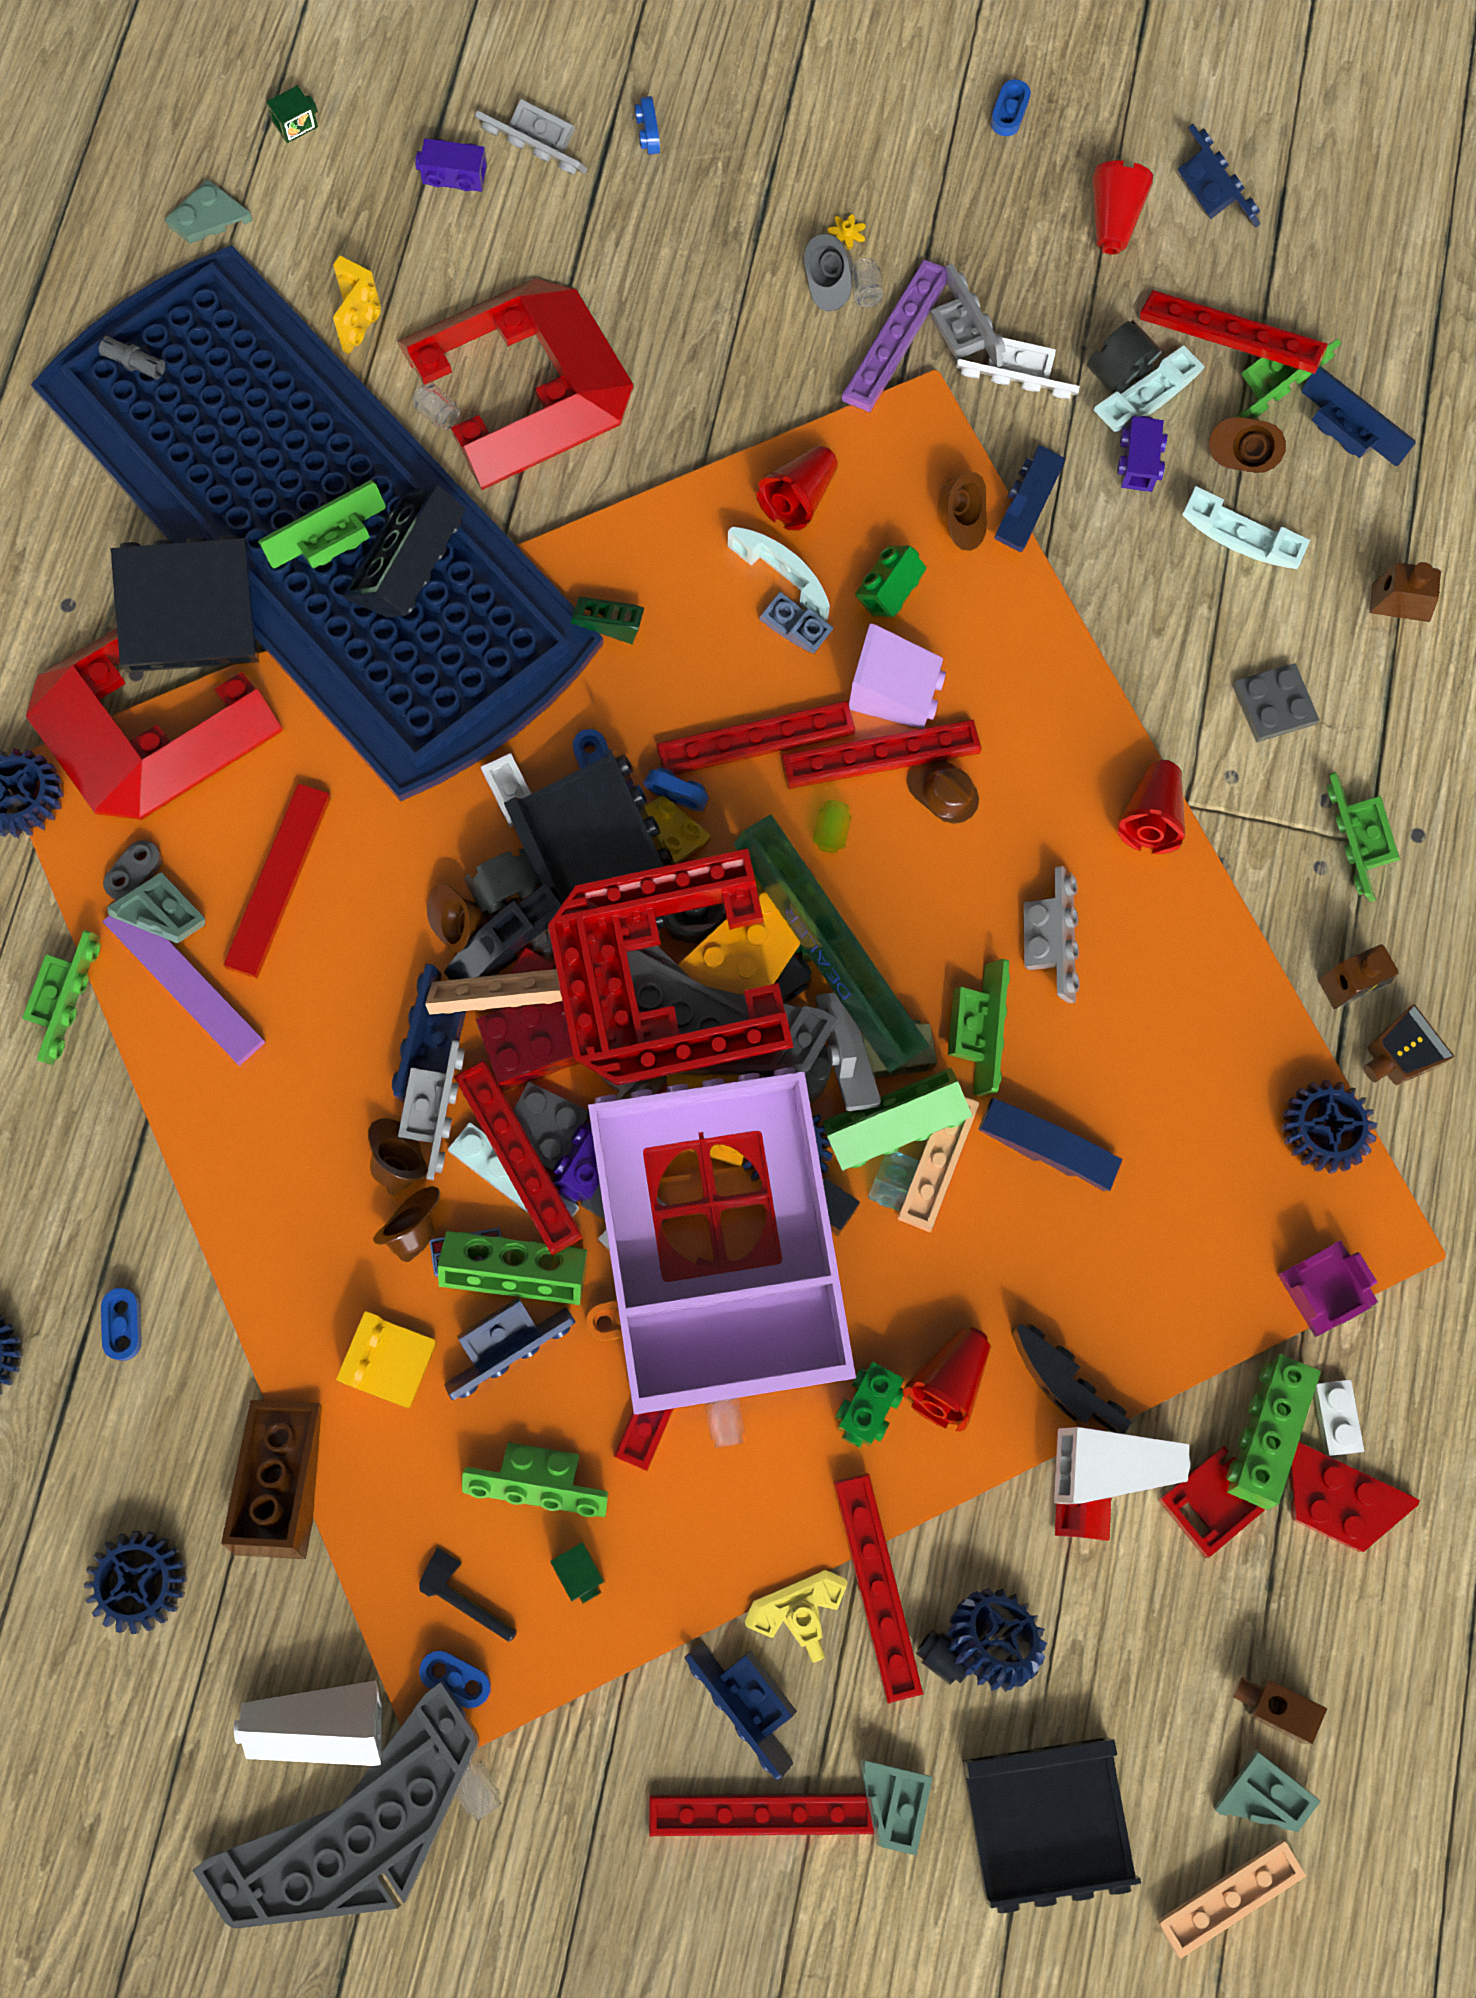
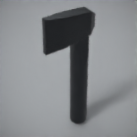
M437 1547L419 1582L420 1592L428 1597L439 1596L504 1640L511 1642L517 1634L516 1628L447 1584L448 1580L462 1563Z

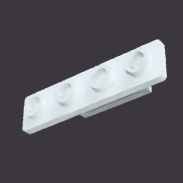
M1002 338L1006 351L1002 353L1003 366L997 368L991 358L989 365L962 359L957 360L956 368L962 369L961 375L979 379L980 374L992 376L991 382L1002 385H1009L1010 381L1022 383V389L1039 392L1040 387L1052 390L1051 395L1059 398L1070 399L1071 394H1078L1080 387L1049 379L1056 352L1055 349Z

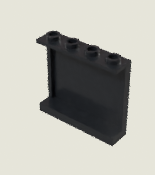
M224 535L220 537V540L207 541L206 538L193 537L187 539L185 543L157 540L153 542V545L140 546L136 542H125L120 544V547L110 548L120 666L127 673L259 662V650L255 645L247 552H250V547L245 538H240L237 535Z
M612 749L606 751L608 756L522 799L514 797L504 802L522 846L541 884L544 885L546 883L562 905L576 885L675 864L670 850L666 846L662 847L657 836L661 834L657 821L652 815L648 816L644 804L647 803V799L639 785L635 786L630 773L633 772V768L625 754L621 755L620 752Z
M1102 1737L962 1760L985 1900L991 1909L997 1908V1913H1010L1020 1910L1019 1904L1034 1902L1035 1907H1047L1057 1904L1056 1898L1071 1896L1072 1901H1083L1094 1898L1095 1891L1108 1889L1110 1895H1119L1131 1892V1885L1141 1884L1140 1877L1135 1875L1113 1757L1117 1755L1114 1739Z

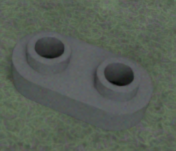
M137 841L129 846L104 878L103 886L106 893L114 901L147 882L156 874L162 865V855L158 848L149 841ZM140 853H147L145 859L137 860V857ZM125 878V883L122 886H115L118 879Z

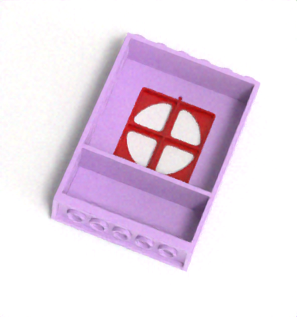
M783 1068L775 1070L772 1077L760 1078L759 1073H751L738 1076V1082L724 1084V1079H712L702 1082L703 1087L689 1089L688 1084H679L667 1087V1093L653 1095L652 1090H640L632 1092L631 1098L617 1100L616 1095H607L595 1098V1104L588 1105L634 1415L856 1378L805 1072L796 1073L795 1068ZM715 1145H724L739 1152L757 1171L762 1181V1188L759 1191L729 1196L718 1195L715 1188L710 1149ZM689 1149L696 1151L703 1186V1197L698 1201L666 1206L660 1205L657 1201V1192L660 1180L667 1166L681 1152ZM764 1205L767 1215L764 1229L758 1242L742 1259L736 1261L729 1260L725 1251L720 1219L721 1212L725 1209L742 1206ZM705 1214L709 1224L714 1256L713 1262L709 1265H698L680 1255L665 1237L661 1228L662 1221L667 1218L685 1215Z

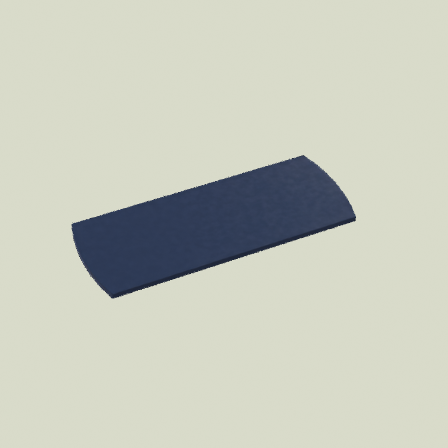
M232 245L188 263L157 279L119 303L90 325L61 351L31 384L35 393L167 540H171L174 543H185L189 538L202 537L206 538L207 541L220 540V537L224 535H237L240 538H245L250 547V552H247L255 639L400 802L444 782L479 762L516 736L569 687L604 644L603 637L599 633L570 623L575 609L573 605ZM105 336H110L126 345H136L141 348L142 352L164 360L165 371L163 375L156 372L161 376L160 379L156 380L137 370H127L123 367V364L100 355V342L104 341ZM370 480L374 481L386 508L362 521L370 536L369 539L361 542L358 547L346 550L333 557L327 564L319 565L315 568L311 567L302 554L277 568L271 567L259 544L260 539ZM438 484L466 509L460 519L461 525L459 529L450 536L445 545V554L435 563L430 572L431 578L429 582L419 591L415 598L416 605L409 614L388 618L352 603L343 597L403 491Z

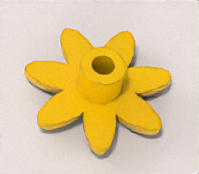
M853 214L845 221L836 216L835 223L837 227H829L827 229L829 234L836 235V238L841 242L845 240V244L850 250L853 248V240L857 242L865 241V237L859 232L865 229L866 224L858 223L854 225L855 216Z

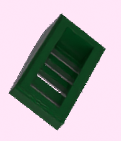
M579 596L570 623L632 645L640 626L644 607ZM584 611H591L590 616L583 615Z

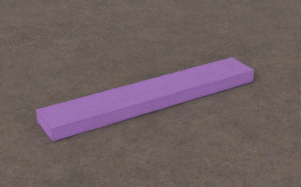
M923 259L843 392V402L871 412L947 284V271L945 267Z
M110 915L102 921L239 1066L265 1044V1041L167 939L115 919Z

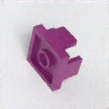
M1341 1240L1278 1274L1315 1337L1351 1320L1378 1303L1370 1289L1371 1286L1377 1284V1280L1361 1254L1356 1252L1350 1255Z

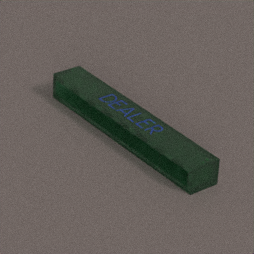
M772 814L745 829L733 845L738 851L748 849L755 877L888 1072L891 1073L928 1048L930 1045Z

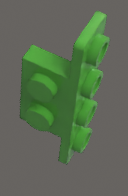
M1339 339L1328 344L1327 351L1319 366L1324 365L1335 356L1333 350L1342 344ZM1262 357L1241 373L1258 399L1237 416L1246 418L1251 415L1253 419L1257 418L1270 408L1267 404L1268 401L1272 398L1275 402L1291 391L1289 385L1292 382L1296 381L1299 384L1313 373Z
M370 480L259 540V544L272 568H277L301 554L311 567L315 568L319 565L327 564L333 557L346 550L354 549L361 542L369 539L370 536L362 521L384 510L386 506L376 484Z
M1334 772L1329 774L1332 784L1327 785L1328 794L1332 804L1338 802L1341 814L1336 815V821L1341 834L1347 833L1350 844L1344 847L1350 865L1356 863L1359 875L1354 876V882L1358 894H1365L1369 902L1376 900L1368 870L1401 860L1382 797L1378 796L1349 806L1342 781L1338 774Z
M83 931L72 963L47 954L45 955L22 1017L24 1020L48 1027L37 1056V1061L53 1065L55 1059L58 1060L64 1051L65 1040H63L67 1027H70L76 1018L77 1008L75 1005L78 996L83 994L87 988L89 966L91 962L97 959L101 948L99 943L100 936L90 931Z
M999 959L985 965L982 992L964 987L953 989L948 1055L976 1062L973 1094L977 1096L998 1092L1002 1078L1000 1068L1004 1048V1021L1007 1015V986L1010 981L1009 960Z
M508 1442L501 1472L465 1467L462 1474V1492L476 1498L488 1497L506 1500L515 1505L529 1504L541 1506L550 1511L564 1510L579 1513L585 1517H605L608 1503L607 1491L574 1485L579 1463V1454Z

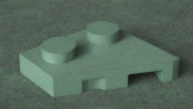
M208 179L165 218L167 226L190 244L202 240L208 235L225 232V226L242 220L245 225L252 221L248 210Z
M162 872L108 906V914L111 917L175 943L181 942L205 926V918Z
M1256 1749L1214 1805V1809L1220 1815L1227 1816V1814L1247 1818L1251 1822L1264 1825L1268 1823L1274 1824L1282 1829L1299 1832L1321 1801Z
M861 1759L860 1767L877 1845L917 1856L933 1777Z

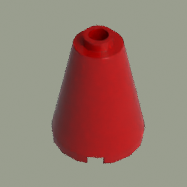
M1122 160L1107 161L1097 165L1092 176L1097 246L1102 249V252L1108 255H1117L1120 251L1127 248L1153 185V173L1147 167L1135 162L1133 168L1123 166L1124 161Z
M815 446L765 475L759 481V490L756 492L757 500L761 509L770 520L775 523L778 519L786 524L783 528L793 531H799L810 523L838 468V462L833 451L823 446Z
M1170 760L1156 761L1149 766L1119 819L1118 836L1131 848L1141 851L1143 846L1151 848V854H1165L1179 849L1185 838L1182 771L1179 766Z
M974 1327L960 1329L905 1385L903 1389L904 1399L909 1395L914 1400L911 1407L930 1422L945 1429L950 1423L958 1425L955 1431L965 1430L971 1419L991 1350V1345L987 1341V1335Z

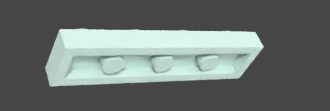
M469 1123L448 1148V1151L527 1212L486 1135L472 1123ZM561 1196L573 1218L578 1212L579 1206Z

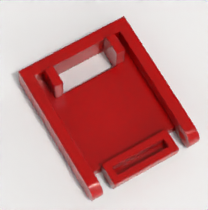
M1225 1445L1218 1448L1188 1473L1187 1482L1175 1484L1158 1499L1204 1558H1210L1266 1510L1227 1493L1230 1481L1226 1479L1227 1472L1232 1461L1237 1459L1234 1456L1222 1465L1219 1463V1460L1229 1452ZM1187 1503L1209 1529L1202 1536L1198 1534L1179 1510Z

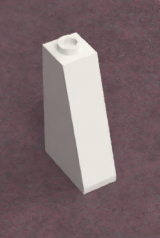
M1081 1427L1058 1429L1054 1503H1085L1187 1482L1191 1464L1189 1444Z
M377 1681L244 1702L241 1704L240 1720L234 1721L235 1741L237 1744L242 1743L246 1759L367 1766L381 1765L383 1705Z

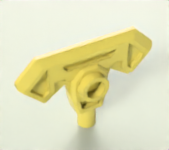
M823 1570L754 1600L744 1623L747 1628L773 1638L784 1621L800 1646H806L812 1663L820 1661L826 1656L819 1641L823 1638L818 1606L837 1610L848 1582L846 1578Z

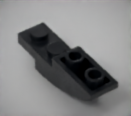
M546 883L519 904L512 901L486 923L467 942L462 951L457 953L445 969V975L449 980L498 974L518 958L515 954L548 929V924L558 912L562 903Z
M1020 1323L1012 1331V1336L1026 1368L1042 1391L1066 1416L1079 1426L1086 1424L1090 1417H1092L1109 1431L1125 1434L1132 1421L1125 1417L1126 1410L1111 1400H1108L1106 1403L1095 1395L1097 1390L1087 1381L1081 1378L1077 1381L1073 1379L1080 1366L1073 1361L1075 1356L1070 1351L1060 1345L1054 1348L1044 1340L1046 1335L1031 1324L1024 1326Z

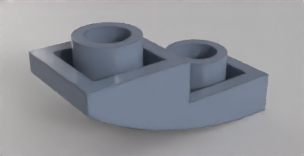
M782 592L778 593L759 618V620L779 635L812 654L816 652L834 629L810 608L805 612Z

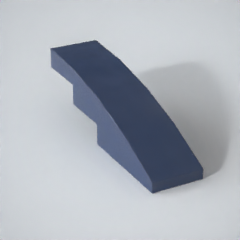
M991 1098L978 1128L979 1131L1031 1160H1041L1068 1176H1077L1102 1191L1111 1190L1123 1160L1055 1124L995 1098Z

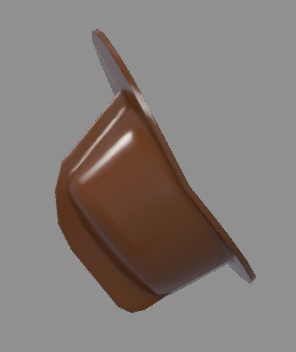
M1230 417L1221 421L1213 429L1209 438V450L1212 458L1221 466L1252 473H1264L1274 469L1282 461L1286 452V440L1283 432L1272 423L1243 417Z
M968 471L961 474L956 480H948L939 494L938 509L941 516L948 521L950 536L955 545L961 550L971 551L983 542L986 534V485L978 473Z
M942 760L912 766L908 771L907 785L910 793L942 821L952 824L962 823L970 819L978 809L979 796L971 778L966 772L956 768L951 763Z
M447 884L436 886L430 893L427 903V917L430 927L452 953L462 951L467 942L485 925V914L482 913L476 902L462 898Z
M384 1118L372 1122L368 1129V1140L372 1150L370 1172L376 1181L386 1186L390 1195H396L400 1189L410 1186L414 1180L424 1178L428 1169L418 1140L398 1137L400 1122Z
M426 1187L409 1197L390 1220L375 1234L373 1238L374 1243L379 1245L386 1244L404 1262L411 1261L423 1251L434 1236V1229L429 1214L439 1201L440 1191L438 1187Z

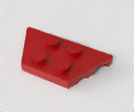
M1298 1442L1291 1464V1473H1289V1486L1293 1493V1500L1291 1501L1293 1521L1357 1552H1365L1419 1505V1499Z

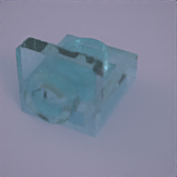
M897 1151L884 1155L868 1198L884 1207H890L898 1211L901 1210L920 1161Z

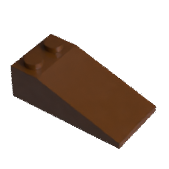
M250 1400L221 1542L234 1555L306 1559L313 1524L322 1409L320 1403Z

